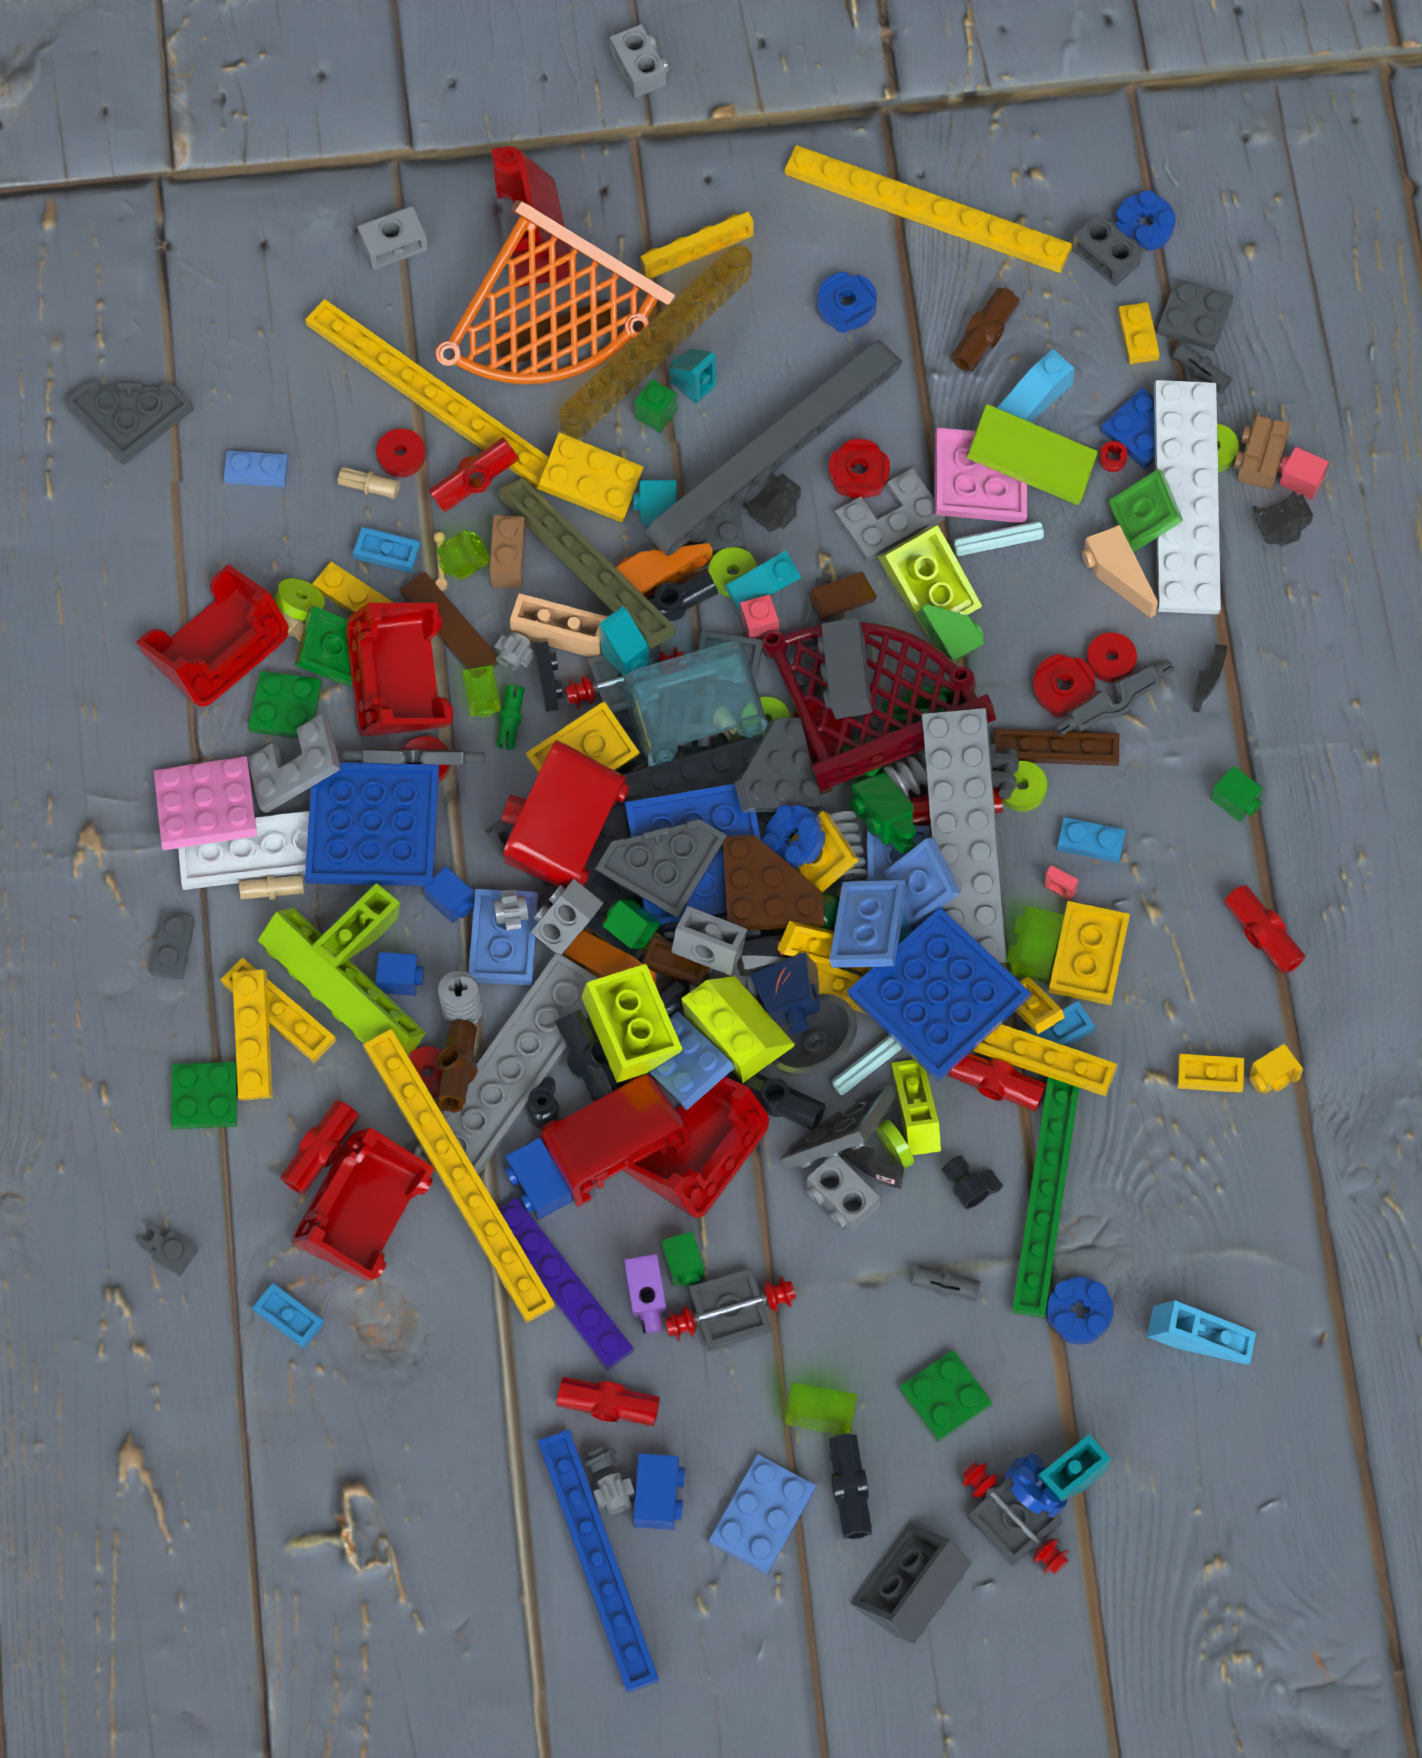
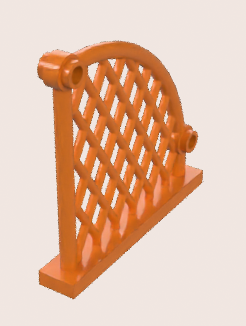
M516 200L510 211L520 216L448 341L440 342L435 348L434 355L436 360L443 365H456L472 374L503 383L530 385L561 381L598 366L618 352L632 338L645 336L649 330L647 318L657 301L669 305L675 295L523 201ZM538 227L551 235V238L535 247V229ZM525 231H528L529 251L511 259L510 257ZM557 240L572 248L570 253L556 259L555 249ZM549 248V264L536 270L535 255ZM579 252L592 260V263L576 272V255ZM529 258V274L516 280L515 265ZM569 261L570 276L556 283V267ZM508 264L509 285L493 293L490 292L505 265ZM598 265L613 273L610 278L596 284V268ZM549 271L550 286L536 293V277ZM590 273V288L577 295L576 280ZM619 277L633 285V287L617 297V279ZM529 282L530 297L516 304V288ZM570 283V299L557 305L556 290ZM610 285V301L597 307V292ZM641 290L647 296L637 311V292ZM509 292L510 307L496 314V298ZM550 294V309L537 316L536 301ZM590 296V311L577 318V302ZM486 298H489V318L475 326H471ZM630 298V313L617 320V304ZM530 304V320L517 326L516 311ZM570 306V322L557 328V313ZM610 309L611 323L597 330V315ZM510 315V330L497 337L496 322ZM550 317V333L537 339V323ZM591 319V334L577 341V325ZM638 320L640 326L638 330L634 331L633 323ZM490 325V341L477 347L476 332ZM623 325L624 330L617 336V327ZM530 328L531 343L517 349V334ZM571 329V345L557 351V336ZM468 331L470 332V353L468 357L460 354L458 346ZM611 331V342L598 351L597 338ZM510 338L511 353L497 360V344ZM551 340V355L538 361L537 346ZM591 342V356L578 362V348ZM450 348V357L444 358V350ZM490 349L491 364L486 366L473 361L476 355ZM531 350V366L518 372L517 357ZM571 352V365L558 369V358ZM511 361V371L496 369ZM551 363V370L538 372V369Z

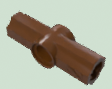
M998 287L983 310L977 311L973 315L966 328L965 336L951 354V361L956 364L957 368L965 372H973L988 349L994 348L1005 330V324L1020 303V299L1013 291L1006 287Z
M461 1019L450 1023L446 1046L440 1051L436 1059V1065L441 1070L436 1104L442 1111H450L452 1113L463 1110L466 1103L468 1084L474 1080L478 1072L477 1066L472 1061L477 1027L472 1022Z

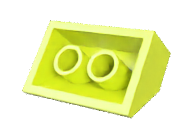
M647 964L586 983L581 998L617 1083L646 1074L682 1052V1046Z
M736 976L706 980L681 998L686 1018L732 1062L735 1067L732 1071L742 1083L794 1047L791 1039Z

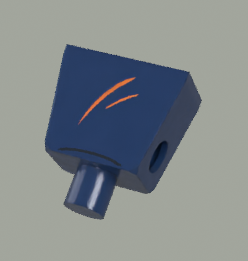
M806 952L750 974L767 1012L779 1026L788 1024L790 1032L794 1034L802 1033L808 1029L809 1025L806 1017L818 1012L821 1004L817 965Z

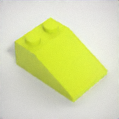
M938 525L924 529L877 556L891 583L928 637H930L916 614L923 606L928 604L966 616L982 607Z

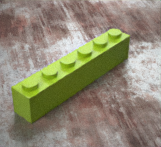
M294 907L276 912L257 940L266 948L265 950L269 956L277 959L285 966L289 975L305 985L312 997L325 1004L337 1020L345 1023L354 1032V1036L359 1041L366 1043L392 1029L407 1056L416 1049L426 1034L417 1023L350 960L334 968L311 949L312 945L322 934Z

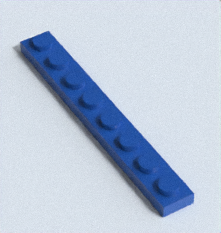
M570 1430L538 1440L539 1448L626 1692L629 1693L659 1682L658 1675Z

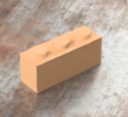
M519 593L510 618L511 633H520L531 642L548 641L550 647L587 657H595L602 654L599 623L605 620L607 616Z

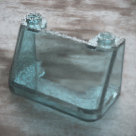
M739 641L726 642L633 670L625 676L623 681L626 706L648 767L672 761L678 751L677 745L734 728L737 729L740 736L751 738L765 733L764 730L768 725L743 644Z

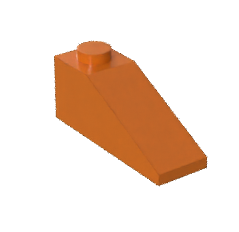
M709 543L682 546L670 556H666L660 549L639 552L633 557H625L615 568L645 598H648L655 594L660 585L667 582L676 584L709 564L712 559V547Z
M584 930L578 934L562 953L564 957L598 978L643 965L632 955L611 946ZM649 969L656 985V973Z

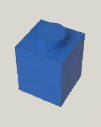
M446 866L433 878V884H427L424 887L425 899L451 923H454L459 917H466L474 907L473 890Z
M379 952L376 986L385 994L416 996L417 985H423L424 966H419L418 956L415 954Z

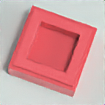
M1051 865L1046 872L1044 886L1052 892L1072 901L1077 892L1079 880Z

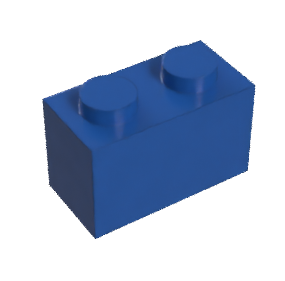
M540 1138L505 1156L507 1168L504 1169L506 1177L512 1186L518 1184L523 1193L519 1198L528 1213L533 1211L538 1220L572 1202L571 1190Z
M639 1453L633 1518L634 1527L674 1530L675 1520H682L683 1500L677 1499L678 1487H684L685 1467H679V1456Z

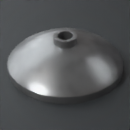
M820 994L821 1008L818 1012L806 1017L809 1027L802 1033H791L788 1024L779 1026L794 1043V1047L772 1062L777 1070L794 1077L811 1076L831 1068L844 1057L852 1046L857 1033L856 1015L844 999L831 994Z

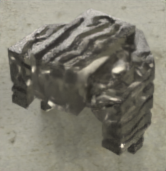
M772 473L763 490L748 503L743 502L742 507L749 512V516L755 519L762 527L764 526L769 532L780 527L784 529L797 516V502L801 497V487L791 479H788L784 473L779 477Z
M1295 491L1286 499L1267 508L1253 507V512L1256 516L1255 521L1266 543L1280 544L1281 547L1300 540L1302 530L1311 524L1313 513L1304 495L1296 496Z

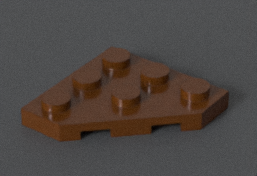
M755 835L728 836L723 843L728 922L744 927L747 930L787 928L789 921L815 927L824 926L821 890Z

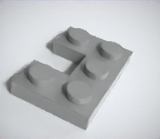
M913 468L887 482L888 491L900 507L878 520L862 497L835 510L836 519L867 563L924 529L935 526L945 520V516L934 515V497Z
M320 714L297 728L302 755L283 765L280 748L272 743L248 757L260 810L268 813L341 770L329 718Z

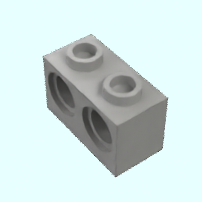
M642 24L609 37L610 53L634 98L667 86L666 73L669 72V67L664 56L659 57L656 52L657 45L651 33L647 34Z
M575 879L572 880L566 889L561 885L549 898V901L553 903L552 906L549 907L546 903L534 917L538 923L530 932L551 950L562 955L603 905L601 900Z
M839 1155L827 1159L807 1177L806 1188L808 1190L806 1192L808 1196L818 1206L823 1204L830 1211L829 1216L831 1220L841 1229L845 1226L852 1233L880 1208L879 1195ZM827 1178H832L838 1182V1185L835 1188L828 1189L821 1182ZM848 1201H855L860 1204L861 1208L857 1211H848L844 1208V1204Z

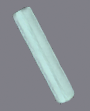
M1036 521L955 538L953 545L956 555L963 556L1039 540L1043 538L1044 530L1041 522Z
M888 1035L832 1079L831 1085L839 1095H844L900 1051L902 1047Z

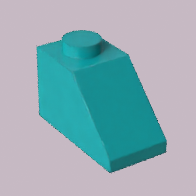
M690 348L683 356L678 355L670 364V383L695 404L717 385V356L711 351Z
M640 480V492H634V510H640V522L648 528L657 517L677 502V481Z
M786 550L725 585V588L740 613V602L769 594L772 595L802 577Z
M622 606L599 623L602 654L626 679L633 673L641 672L647 666L650 659L646 641L627 609Z
M1088 1434L1041 1472L1038 1477L1061 1502L1082 1493L1108 1471L1111 1458Z

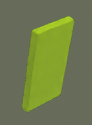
M986 404L966 458L1075 505H1079L1098 451Z

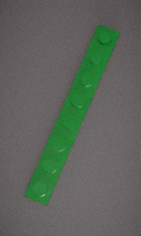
M1048 1077L1012 1308L1013 1314L1045 1318L1079 1094V1087Z

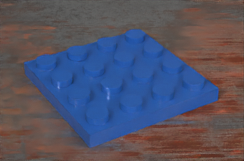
M339 763L341 770L311 787L305 871L306 884L375 885L377 883L378 885L426 886L427 884H433L439 765Z
M735 784L625 802L624 804L630 838L700 819L726 834L727 837L755 835L761 840L756 812H741ZM723 845L678 919L642 898L643 908L661 922L660 926L680 921L687 906L710 915L727 914Z
M941 907L898 944L895 966L873 967L847 991L848 996L937 1082L1031 997V992Z

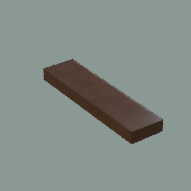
M605 299L597 302V307L607 303L608 300ZM590 305L577 309V318L588 313ZM610 309L597 315V330L611 323ZM570 312L557 316V328L570 322ZM550 319L537 323V339L550 333ZM591 319L577 325V341L591 334ZM530 328L517 334V349L531 343ZM571 329L557 336V350L571 345ZM510 338L497 344L501 358L511 353ZM551 340L537 346V356L551 352ZM531 350L518 356L517 363L531 359ZM511 361L505 363L504 366H511Z
M425 571L400 588L401 594L409 603L438 604V613L442 616V628L438 631L437 636L475 680L499 664L496 660L497 654Z
M994 728L993 744H996L995 753L1005 754L1007 749L1012 748L1017 751L1019 761L1048 764L1119 765L1120 733L1069 731L1059 737L1056 731Z

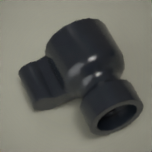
M551 1077L545 1078L542 1081L543 1086L536 1087L530 1092L527 1102V1116L530 1123L541 1129L548 1122L558 1120L559 1104L554 1097L556 1084L555 1080Z
M962 1155L950 1160L941 1170L949 1181L954 1182L953 1193L965 1209L977 1206L989 1195L997 1193L1003 1188L1002 1183L992 1170H985L979 1173L970 1172L969 1164Z

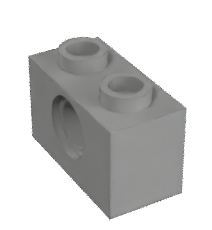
M413 206L406 209H397L387 216L369 219L362 225L357 226L360 243L372 270L428 250L425 231ZM390 234H396L395 237H386Z
M687 906L676 927L671 953L731 975L742 954L747 929Z

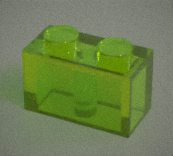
M1026 906L1024 916L1018 915L1014 934L1019 935L1017 945L1010 944L1006 960L1007 963L1012 964L1010 972L1012 975L1022 978L1029 976L1034 981L1048 984L1064 914Z
M792 1382L785 1414V1425L839 1435L851 1434L857 1406V1394Z

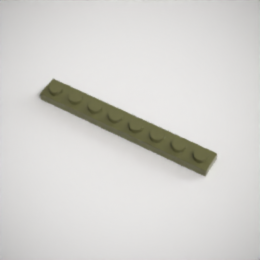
M524 478L499 489L498 498L516 516L525 517V525L613 612H616L622 606L627 609L650 649L675 636L676 627Z

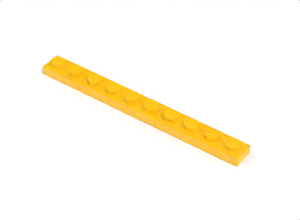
M798 145L795 146L785 167V175L1060 274L1072 250V243Z
M326 299L305 319L306 326L484 451L504 437L520 459L508 469L519 477L524 478L537 489L549 458L543 452Z
M814 962L818 969L820 994L838 996L844 999L853 1010L868 1015L847 993L862 976L839 968H832V966ZM1003 1024L973 1050L974 1052L1002 1060L1105 1097L1117 1070V1063Z
M390 1029L364 1043L363 1048L526 1324L555 1308V1303L393 1030Z

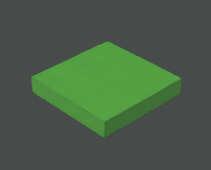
M1159 469L1108 500L1118 526L1120 525L1133 552L1183 522L1165 475Z

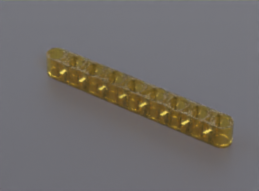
M735 245L729 248L564 403L559 411L561 433L574 439L583 437L742 287L752 275L751 251L742 245ZM735 263H743L744 265H742V266H735V265H733V264H735ZM715 282H722V283H724V284H722V285H714L713 283H715ZM696 301H701V302H703V303L700 304V305H695V304H693V302H696ZM677 320L682 321L681 324H673L672 322ZM653 340L662 341L658 344L651 343ZM635 359L641 360L640 363H631L630 361ZM612 379H619V380H621V381L618 382V383H611V382H609V381L612 380ZM591 399H599V400H600L599 402H596V403H591V402H589V400H591ZM572 418L579 419V421L575 423L568 422V420Z

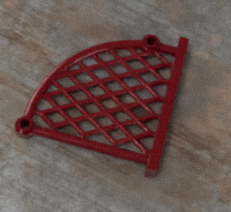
M860 622L864 632L865 647H867L868 643L880 650L877 663L867 658V665L875 670L872 683L869 682L873 713L865 714L863 723L853 717L841 718L840 732H837L827 726L830 713L834 715L832 708H826L825 701L813 695L816 682L828 688V681L824 682L823 678L818 675L821 662L825 663V656L820 654L819 646L816 652L802 643L804 640L823 636L822 625L802 628L784 635L777 631H769L762 638L763 652L768 658L774 659L819 760V763L812 765L821 791L924 750L922 714L926 713L916 708L918 695L931 701L929 713H936L937 705L945 709L946 711L944 712L986 708L988 723L996 720L989 695L985 694L977 698L975 694L976 680L972 670L962 666L958 667L942 651L914 634L890 626ZM869 635L882 637V642L876 641L869 637ZM889 639L902 643L900 653L887 647ZM796 644L797 649L794 661L790 665L785 653L788 646ZM908 646L921 652L919 664L906 657ZM803 652L815 658L812 671L800 665ZM886 654L898 660L895 673L883 667ZM927 657L939 665L937 674L925 668ZM904 664L917 671L914 684L902 678ZM795 670L810 678L806 695H803L793 673ZM945 672L950 676L949 681L944 679ZM881 674L893 680L891 694L878 687ZM923 675L935 681L933 695L920 688ZM900 685L912 691L909 704L897 698ZM942 686L954 692L952 705L939 699ZM876 694L889 700L886 713L874 707ZM963 696L966 703L959 705L960 697ZM807 701H811L824 709L819 726H817ZM895 704L908 711L905 724L893 718ZM872 714L884 720L881 734L869 727ZM914 715L922 719V721L912 724ZM848 724L861 730L858 743L846 737ZM890 725L900 729L889 734ZM822 731L838 740L833 757L830 756L820 732ZM867 734L875 738V740L865 743ZM844 744L853 748L842 753Z

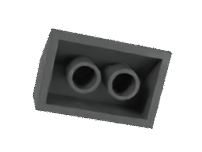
M908 1524L851 1605L892 1635L915 1644L937 1611L944 1605L945 1600L955 1586L962 1580L972 1562L950 1539Z

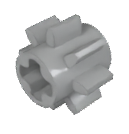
M512 632L508 638L501 635L494 646L496 648L495 653L498 654L496 657L497 662L511 671H516L520 665L527 668L534 657L531 654L533 650L530 649L532 643L528 638L517 632Z
M516 889L501 891L502 899L494 900L497 924L505 923L506 931L521 929V920L529 919L525 896L517 897Z
M614 1473L603 1477L597 1482L599 1489L593 1491L599 1510L607 1508L608 1513L612 1515L623 1512L632 1506L630 1498L635 1497V1489L630 1478L623 1480L620 1473Z

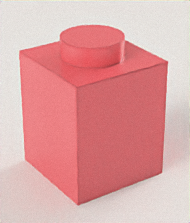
M1295 447L1291 456L1285 455L1279 466L1278 472L1282 473L1279 485L1313 500L1326 476L1329 461Z
M770 594L740 602V620L747 638L762 640L763 636L769 631L779 632V620Z

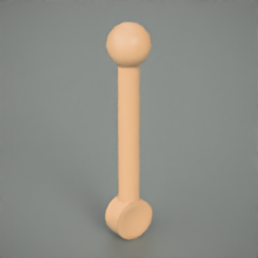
M438 531L433 537L437 543L438 579L435 584L443 592L448 588L447 581L444 579L443 542L445 541V534Z

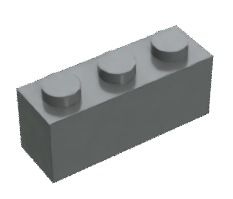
M859 618L821 624L823 636L818 637L820 654L825 655V663L820 665L823 681H828V689L823 690L826 708H832L836 719L873 713L864 632Z

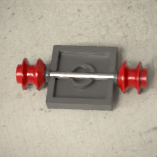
M674 647L673 654L668 656L663 651H660L658 662L654 663L649 649L650 661L641 672L633 673L626 679L603 654L588 658V666L594 681L591 682L585 675H582L581 682L576 684L571 679H568L569 686L564 687L570 705L575 703L577 709L580 708V702L587 700L592 705L596 693L599 694L601 703L605 701L612 713L641 704L646 706L663 701L665 690L659 675L662 673L669 681L672 679V674L679 672L684 677V670L689 669L684 651L678 652L677 648Z
M750 1268L690 1286L689 1292L696 1312L692 1313L685 1305L682 1306V1312L676 1315L669 1309V1317L664 1318L669 1337L676 1336L677 1341H680L681 1334L685 1332L694 1337L697 1329L696 1324L697 1326L700 1325L707 1349L711 1351L771 1333V1326L764 1306L768 1304L769 1308L775 1312H778V1306L782 1303H786L789 1308H792L791 1301L796 1299L791 1280L785 1282L783 1276H780V1282L776 1285H772L766 1280L763 1288L764 1293H760L753 1270Z
M977 1462L972 1464L962 1475L965 1478L962 1486L971 1485L974 1488L973 1498L985 1495L986 1499L973 1509L967 1518L1013 1567L1035 1549L1033 1562L1042 1561L1046 1565L1043 1573L1047 1574L1050 1571L1054 1575L1058 1573L1069 1562L1066 1558L1069 1550L1060 1552L1056 1547L1059 1541L1058 1538L1048 1539L1047 1541L1045 1538L1062 1524L1063 1519L1058 1514L1055 1517H1047L1050 1512L1044 1510L1040 1514L1031 1511L1012 1493L1010 1488L1014 1483L1011 1477L996 1488L998 1474L988 1475L985 1471L987 1467L986 1462L981 1465Z

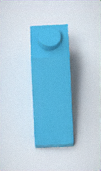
M1052 349L1027 372L997 408L1028 422L1033 421L1072 387L1075 368Z
M1173 1300L1153 1306L1147 1337L1173 1348L1247 1365L1251 1363L1256 1332Z

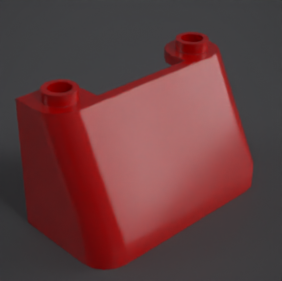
M504 146L491 149L497 198L501 199L505 196L513 201V204L516 200L523 201L565 227L554 178L518 148ZM538 227L535 229V247L550 240L551 235ZM525 231L512 253V259L529 251L528 231ZM559 240L556 241V259L570 253L569 246ZM549 248L535 255L536 270L549 264ZM529 258L515 265L516 280L529 274ZM569 261L556 267V281L570 275ZM549 271L536 277V284L549 282ZM527 282V283H525V284H523V285H521V286H519V287L529 286V282Z
M229 564L220 570L210 583V591L215 601L170 638L166 632L157 628L148 631L136 641L141 652L193 703L201 707L208 706L217 700L278 648L288 636V624L271 594Z
M367 603L348 618L346 635L357 728L361 736H380L445 728L452 724V704L445 697H438L431 639L442 628V616L438 613L437 603Z
M555 740L508 838L503 852L505 864L557 887L561 885L566 889L573 879L584 887L591 871L586 869L587 861L608 815L618 801L624 802L629 792L630 785L626 784L627 777L573 747Z
M640 1075L630 1078L626 1085L560 1121L553 1120L542 1127V1133L539 1136L571 1190L572 1199L577 1208L592 1200L589 1191L595 1185L598 1189L605 1187L603 1181L657 1151L661 1155L665 1154L667 1146H673L676 1152H679L691 1145L686 1124L651 1075Z
M727 1077L720 1080L688 1110H685L681 1105L677 1109L678 1114L688 1128L690 1146L679 1152H676L673 1146H667L665 1154L661 1155L657 1151L623 1170L694 1218H700L709 1211L763 1138L769 1126L768 1114L751 1089Z
M371 1127L354 1132L346 1140L295 1230L291 1243L366 1281H372L374 1278L378 1279L387 1265L384 1261L385 1254L382 1252L410 1199L416 1197L419 1193L424 1195L430 1188L433 1178L430 1176L435 1168Z

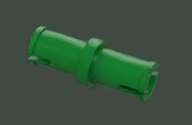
M515 685L505 686L503 707L498 712L497 717L500 724L495 746L503 749L506 737L507 744L505 750L515 749L518 724H521L523 715L520 712L525 689L521 686L517 687L515 697H513Z

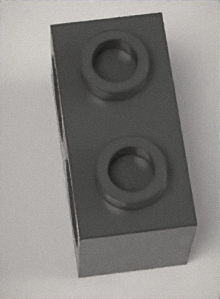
M1099 213L1073 236L1072 251L1114 287L1140 265L1142 249L1137 241L1125 236L1119 231L1117 225L1112 220L1105 219ZM1099 237V238H1102L1103 240L1098 241V240H1094L1093 238ZM1114 256H1123L1124 259H1118Z

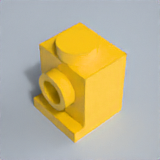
M1284 1043L1252 1064L1250 1082L1258 1093L1263 1092L1265 1095L1273 1089L1275 1092H1278L1291 1082L1290 1078L1294 1083L1299 1081L1303 1068Z

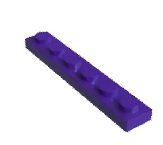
M515 1198L499 1209L553 1302L605 1369L608 1371L633 1353L632 1345L519 1200Z

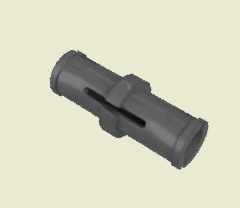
M1183 342L1174 352L1173 358L1190 369L1196 379L1201 378L1205 382L1216 383L1217 392L1222 393L1231 383L1232 378L1214 366L1208 356L1202 357L1190 348L1188 344Z
M917 1265L912 1286L938 1291L941 1296L946 1297L947 1294L976 1302L981 1281L952 1275L953 1271L946 1270L944 1273Z

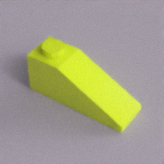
M915 1060L891 1063L895 1089L898 1094L897 1100L903 1134L912 1155L941 1151L939 1120L926 1070Z

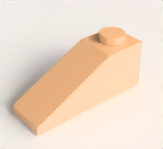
M1120 525L1087 537L1084 551H1082L1086 567H1092L1098 579L1148 617L1156 616L1158 601Z

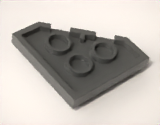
M86 382L64 400L65 406L123 465L193 410L192 403L173 384L147 387L143 386L142 383H117V386L100 385L99 382Z
M801 718L774 719L768 723L764 730L765 735L756 744L747 760V766L734 782L741 812H776L783 805H800L816 811L823 807L812 768V761Z
M698 819L683 825L667 827L643 833V835L612 841L595 870L678 919L725 842L727 835Z
M892 1084L865 1093L856 1099V1104L848 1108L843 1115L841 1112H837L818 1125L819 1129L810 1134L806 1140L804 1137H800L794 1141L780 1159L785 1170L797 1166L803 1169L822 1157L831 1159L840 1154L842 1150L850 1147L852 1150H856L867 1144L869 1141L868 1137L872 1131L879 1127V1121L883 1115L890 1111V1105L898 1095Z

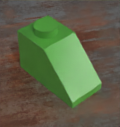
M928 604L916 612L936 648L953 662L967 656L985 644L982 639L984 638V633L977 622H972L969 616Z

